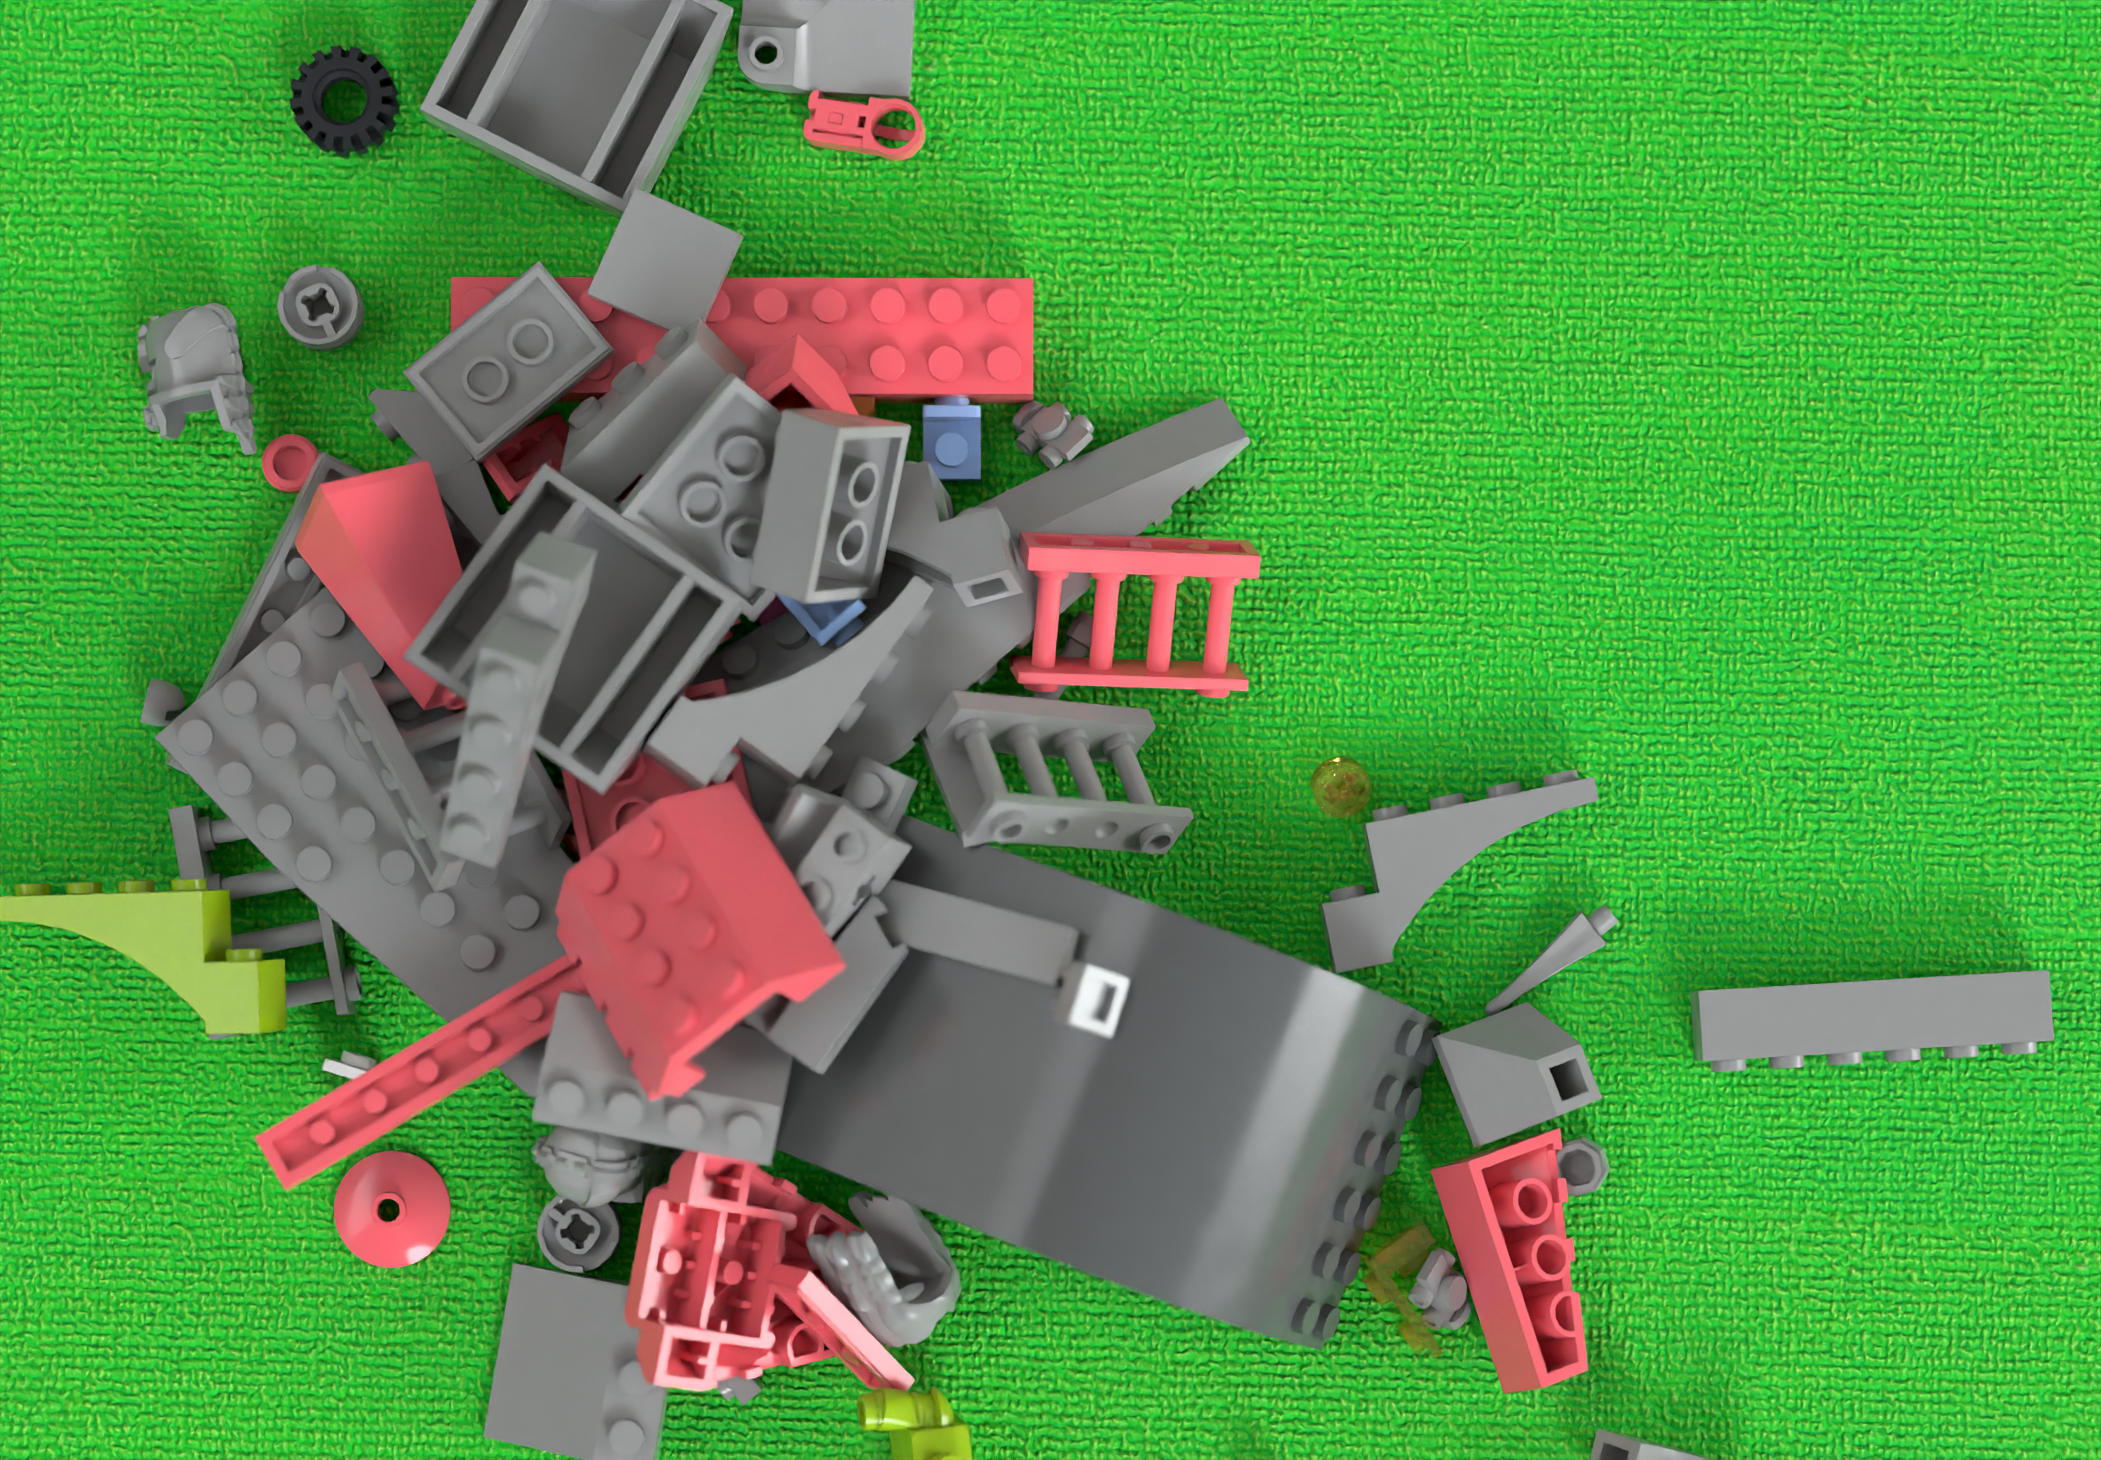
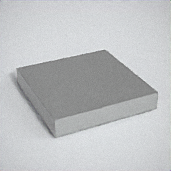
M635 187L588 289L587 295L667 332L676 326H680L684 330L697 318H700L705 323L740 247L743 236Z

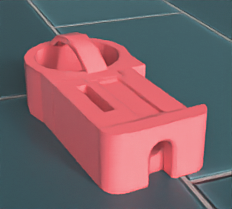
M814 90L809 96L810 120H805L803 134L813 146L882 156L892 161H899L914 156L923 145L925 124L917 109L907 101L898 98L879 99L870 97L869 103L866 104L832 98L824 99L820 90ZM904 111L914 117L916 130L879 125L878 121L889 112ZM875 136L908 143L900 148H888L876 141Z

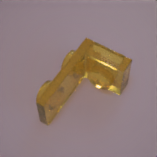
M1416 1220L1362 1260L1369 1273L1361 1278V1280L1381 1307L1391 1301L1404 1320L1396 1328L1414 1353L1417 1355L1426 1349L1430 1356L1436 1359L1444 1353L1443 1349L1389 1277L1396 1270L1403 1277L1407 1276L1423 1265L1430 1255L1426 1248L1435 1243L1436 1240L1424 1223Z

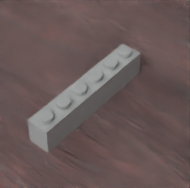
M2049 970L1690 991L1695 1061H1711V1072L1746 1070V1059L1769 1057V1069L1805 1067L1804 1055L1827 1054V1065L1863 1063L1862 1052L1884 1050L1886 1062L1921 1060L1920 1048L1943 1047L1944 1058L1979 1056L1978 1045L2001 1044L2002 1055L2037 1053L2036 1041L2054 1040Z

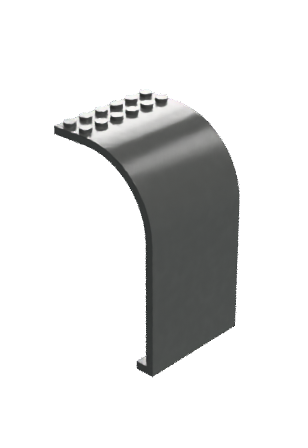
M903 815L895 834L911 845L912 848L890 879L1079 930L1080 934L1072 958L1073 961L1130 979L1113 1036L1111 1038L1053 1019L1055 1012L1050 1008L1051 1000L1059 1001L1061 988L907 947L909 953L823 1075L812 1070L793 1056L776 1149L1013 1245L1131 1290L1255 1333L1322 1350L1324 1342L1334 1335L1338 1327L1340 1309L1337 1307L1344 1288L1353 1282L1358 1273L1361 1256L1358 1251L1364 1234L1374 1226L1381 1209L1379 1194L1386 1175L1392 1174L1398 1165L1401 1156L1399 1140L1406 1121L1411 1120L1415 1116L1420 1106L1422 1091L1419 1086L1427 1066L1432 1065L1438 1056L1431 1038L1441 1035L1440 1030L1443 1022L1338 975L1107 887L984 843L963 848L958 834ZM889 942L891 948H894L899 945L896 943Z

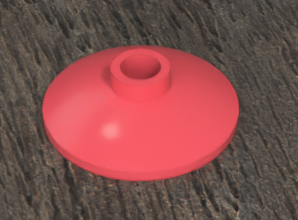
M403 1151L375 1153L356 1163L342 1179L334 1201L335 1224L344 1244L363 1261L386 1268L408 1266L428 1256L443 1239L451 1216L449 1192L439 1172L421 1157ZM385 1199H393L399 1205L400 1212L394 1221L384 1220L379 1213L380 1204Z

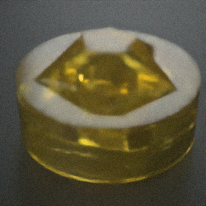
M1336 756L1325 760L1316 768L1311 779V792L1320 809L1326 814L1334 817H1349L1362 810L1369 801L1371 781L1365 769L1358 761L1346 756Z

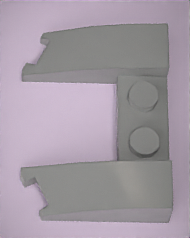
M761 822L769 834L774 825L768 822ZM872 895L835 942L834 946L845 962V968L800 1003L775 991L742 1017L743 1020L765 1034L767 1038L822 1075L909 953L904 943L891 948L876 920L877 917L888 912L883 901Z

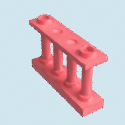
M1020 532L1018 555L1026 569L1033 570V574L1039 577L1032 656H1009V668L1017 683L1024 684L1026 689L1037 692L1057 691L1059 685L1195 689L1197 694L1212 698L1227 697L1230 690H1248V678L1237 663H1227L1234 585H1239L1241 578L1259 579L1261 556L1249 540ZM1069 572H1090L1091 576L1096 579L1089 658L1055 657L1062 579L1067 578ZM1126 574L1149 575L1148 578L1154 581L1147 660L1113 659L1120 581L1126 579ZM1184 576L1206 577V581L1211 583L1203 662L1170 661L1177 583L1183 582Z

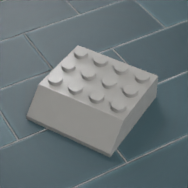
M476 0L420 110L430 124L621 219L635 187L650 194L712 74L734 9L718 0Z
M544 463L403 655V658L469 703L480 646L505 615L516 561L537 534L541 531L597 550L586 602L580 610L561 659L532 747L602 795L639 757L649 739L681 695L685 693L742 613L741 597Z

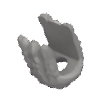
M865 1190L853 1193L849 1197L848 1204L852 1213L866 1231L861 1233L859 1230H853L847 1236L841 1232H834L828 1239L821 1234H811L806 1239L809 1254L820 1268L821 1277L828 1283L830 1292L878 1342L893 1347L917 1344L930 1336L936 1323L947 1311L954 1312L956 1300L961 1292L960 1276L955 1262L950 1258L949 1249L942 1243V1233L933 1228L930 1220L923 1215L917 1205L889 1194L888 1197L883 1194L873 1196Z

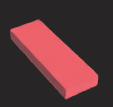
M776 1263L765 1278L767 1285L867 1388L876 1391L879 1387L908 1391L915 1379L811 1271Z

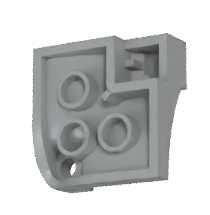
M743 0L738 41L740 69L749 82L769 91L810 95L814 90H820L823 96L898 98L910 101L916 0ZM765 46L773 47L777 51L776 59L769 64H762L756 59L758 50Z

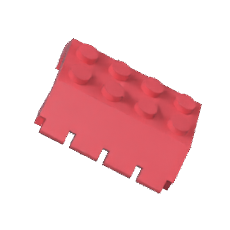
M733 780L655 801L566 872L555 909V914L560 921L556 934L573 965H581L579 976L600 1012L607 1011L604 1021L624 1057H633L630 1068L648 1100H656L667 1094L679 1097L704 1078L706 1075L701 1066L688 1059L775 991L800 1003L846 967L845 962L741 787Z

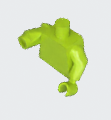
M879 1387L875 1392L858 1396L857 1413L862 1431L890 1430L893 1460H972L967 1423L952 1411L946 1396L938 1389L932 1387L930 1393L917 1394L916 1392L910 1393L906 1390Z

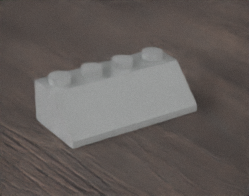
M561 990L542 1062L532 1120L765 1165L771 1164L776 1149L793 1055L767 1038L765 1034L755 1027L734 1023L688 1059L701 1066L706 1075L704 1078L679 1097L667 1094L656 1100H648L630 1068L633 1057H624L604 1021L607 1011L600 1012L592 997L588 994Z

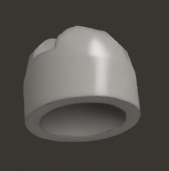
M151 678L140 723L156 727H167L183 713L182 708L186 705L185 696L180 688L168 681Z

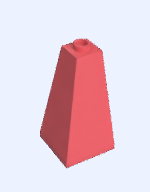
M421 461L319 484L294 540L300 555L423 710L445 705L446 709L452 710L468 705V702L403 658V655L463 575L429 461Z

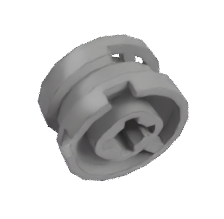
M312 265L300 268L288 277L289 280L282 291H279L277 309L281 323L296 341L309 349L327 352L342 348L355 338L362 327L365 309L361 294L345 274L333 267Z
M558 1195L545 1206L538 1220L537 1239L542 1253L553 1265L569 1272H585L603 1265L615 1254L622 1240L623 1223L617 1207L612 1202L592 1208H580L574 1201Z

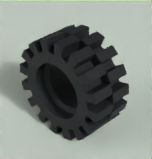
M341 45L332 46V52L325 55L319 50L312 54L315 60L309 66L303 62L298 68L301 73L299 80H292L290 88L294 92V98L289 99L290 107L296 116L294 119L309 140L327 153L334 151L343 157H349V152L355 151L359 156L369 153L367 147L374 143L379 147L385 142L382 137L385 132L389 131L392 133L396 126L393 118L395 114L399 115L400 104L396 99V95H399L396 85L378 59L370 53L369 55L364 54L360 48L351 46L350 51L343 50ZM348 80L358 83L364 88L367 97L363 113L350 122H337L329 118L323 107V100L327 90L333 84L340 81Z

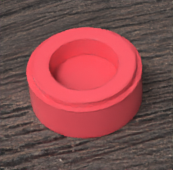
M294 434L280 436L274 439L264 451L262 457L263 473L268 482L278 490L289 494H299L319 454V450L313 443L302 436Z

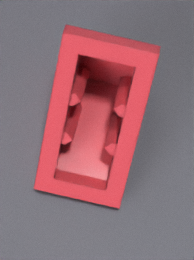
M559 412L523 428L482 462L512 505H514L544 463L564 476L560 470L569 427Z

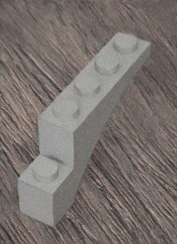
M927 460L919 463L914 461L904 462L884 563L915 572L958 593L967 608L1023 593L1011 530L997 507L966 509L960 512L956 518L949 520L942 483Z
M540 531L516 561L505 615L480 646L439 850L494 869L503 858L511 820L532 745L564 651L580 610L586 602L597 550Z
M915 575L891 606L862 633L828 657L790 677L751 691L710 700L691 702L681 695L649 739L642 753L694 790L705 788L710 780L715 784H722L740 759L738 755L731 751L734 746L792 788L803 774L813 781L833 753L832 750L824 745L833 731L838 727L847 733L867 704L858 698L870 679L879 686L883 683L900 659V656L892 651L895 644L904 632L914 639L934 611L925 602L935 588Z
M1577 769L1543 776L1545 787L1522 792L1520 781L1487 787L1488 799L1465 803L1464 794L1457 793L1429 799L1431 810L1408 815L1406 804L1372 811L1374 822L1366 823L1361 828L1375 893L1366 895L1364 884L1329 891L1332 902L1319 905L1332 973L1393 962L1392 948L1401 933L1426 900L1455 871L1489 845L1526 824L1556 812L1599 800L1594 777L1579 780Z

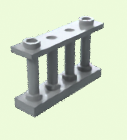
M361 661L339 669L330 695L336 710L434 892L455 885L466 859L439 850L445 815L440 806L441 802L449 800L454 773L435 780L428 776L424 777L414 760V754L462 737L467 710L405 731L401 727H396L388 712V705L413 697L397 677L379 683L376 679L371 680ZM532 747L519 790V795L525 805L514 809L508 836L537 826L548 848L552 849L560 846L572 819L566 794L561 788L554 787Z
M952 690L926 727L932 747L967 751L983 792L985 802L964 829L968 839L997 841L1000 843L1012 842L1166 854L1194 817L1190 808L1156 805L1135 755L1156 728L1149 709ZM993 752L1017 756L1032 795L1008 793ZM1043 757L1066 760L1081 799L1058 797ZM1092 761L1114 763L1130 803L1107 800Z
M189 805L168 809L181 879H207V890L230 889V900L297 888L276 868L223 878L221 873L214 874L210 851L217 850L219 843L245 839L247 837L230 818L213 821L211 816L203 817L202 808ZM318 906L319 919L238 935H234L231 930L232 949L262 948V953L324 942L330 976L286 984V1008L334 999L337 1015L346 1016L357 1013L355 1001L363 999V988L357 965L348 967L342 928ZM243 1033L209 1034L210 1040H221L242 1036Z

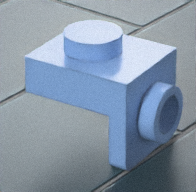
M780 594L776 595L820 647L830 639L837 647H840L865 625L858 617L867 608L860 599L803 603Z

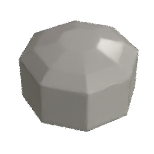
M1587 1137L1563 1142V1149L1556 1150L1559 1178H1566L1568 1193L1572 1196H1578L1600 1189L1610 1171L1605 1149Z

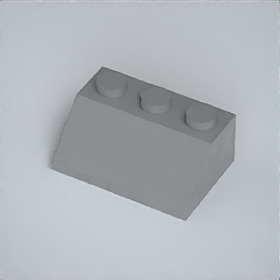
M783 409L781 423L775 435L776 449L770 480L764 492L765 505L759 537L753 549V568L749 584L803 603L876 598L911 426L901 422L825 409Z

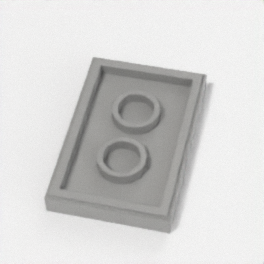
M538 261L404 370L403 374L474 459L481 464L615 354V351Z

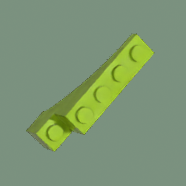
M207 879L171 880V891H155L154 880L118 881L119 892L102 893V881L66 883L67 894H51L50 883L15 884V896H0V921L31 922L65 929L99 941L134 959L165 981L205 1021L206 1034L264 1033L287 1030L285 959H262V948L232 949L230 889L207 890Z

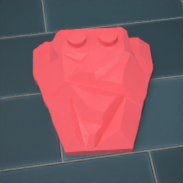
M686 1149L672 1165L669 1182L653 1188L646 1196L625 1305L624 1317L627 1326L640 1329L636 1354L645 1382L704 1391L716 1388L717 1381L737 1376L750 1379L762 1376V1370L779 1365L796 1367L835 1357L836 1355L767 1285L765 1278L776 1263L811 1271L829 1290L828 1283L821 1277L820 1268L809 1254L806 1239L811 1234H821L828 1239L834 1232H841L847 1236L853 1230H859L861 1233L865 1231L824 1204L811 1202L796 1192L798 1187L785 1179L774 1178L759 1168V1163Z

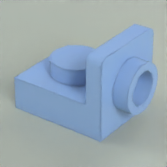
M961 397L936 398L935 405L922 406L923 461L927 460L941 482H981V406L969 405V399Z

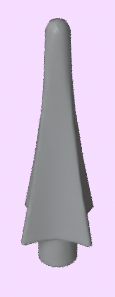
M1605 904L1587 918L1579 911L1543 952L1511 984L1486 1004L1484 1008L1486 1014L1491 1016L1500 1012L1542 981L1607 945L1601 936L1619 921Z

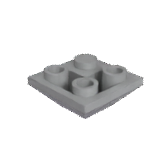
M1528 1002L1431 1038L1474 1148L1602 1099L1581 1044Z

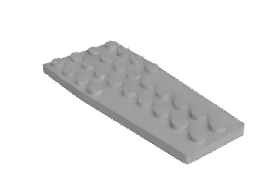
M325 586L155 738L278 871L448 1024L567 954L556 934L560 921L555 914V909L565 874L575 865L560 846L549 849L537 826L507 837L503 858L495 869L466 859L457 883L434 892L330 698L339 669L360 661L371 680L376 679L379 683L397 678V676ZM414 697L388 705V712L396 727H401L405 731L455 715L452 710L446 709L445 705L423 710ZM462 737L415 753L414 760L422 775L435 780L454 773ZM519 795L515 809L525 805ZM449 800L441 802L440 808L444 815H446ZM548 1038L497 1067L521 1091L533 1099H536Z

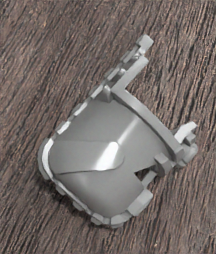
M207 303L203 307L195 305L187 309H178L166 313V315L161 316L158 314L150 318V321L147 324H143L139 330L138 338L140 343L137 345L140 368L143 373L151 371L153 380L145 385L149 404L143 409V418L147 428L151 431L160 432V437L163 439L175 440L179 438L185 428L187 414L216 409L222 429L235 433L238 436L242 452L245 455L256 453V443L253 438L255 428L252 424V414L255 413V407L251 404L250 393H254V387L245 380L242 373L243 365L239 354L240 347L238 335L236 334L237 326L230 310L219 303Z
M561 1125L556 1126L549 1136L539 1137L536 1145L531 1149L534 1154L533 1161L543 1166L547 1181L558 1195L574 1201L580 1208H592L611 1201L644 1203L650 1191L662 1184L665 1178L669 1177L671 1166L686 1150Z

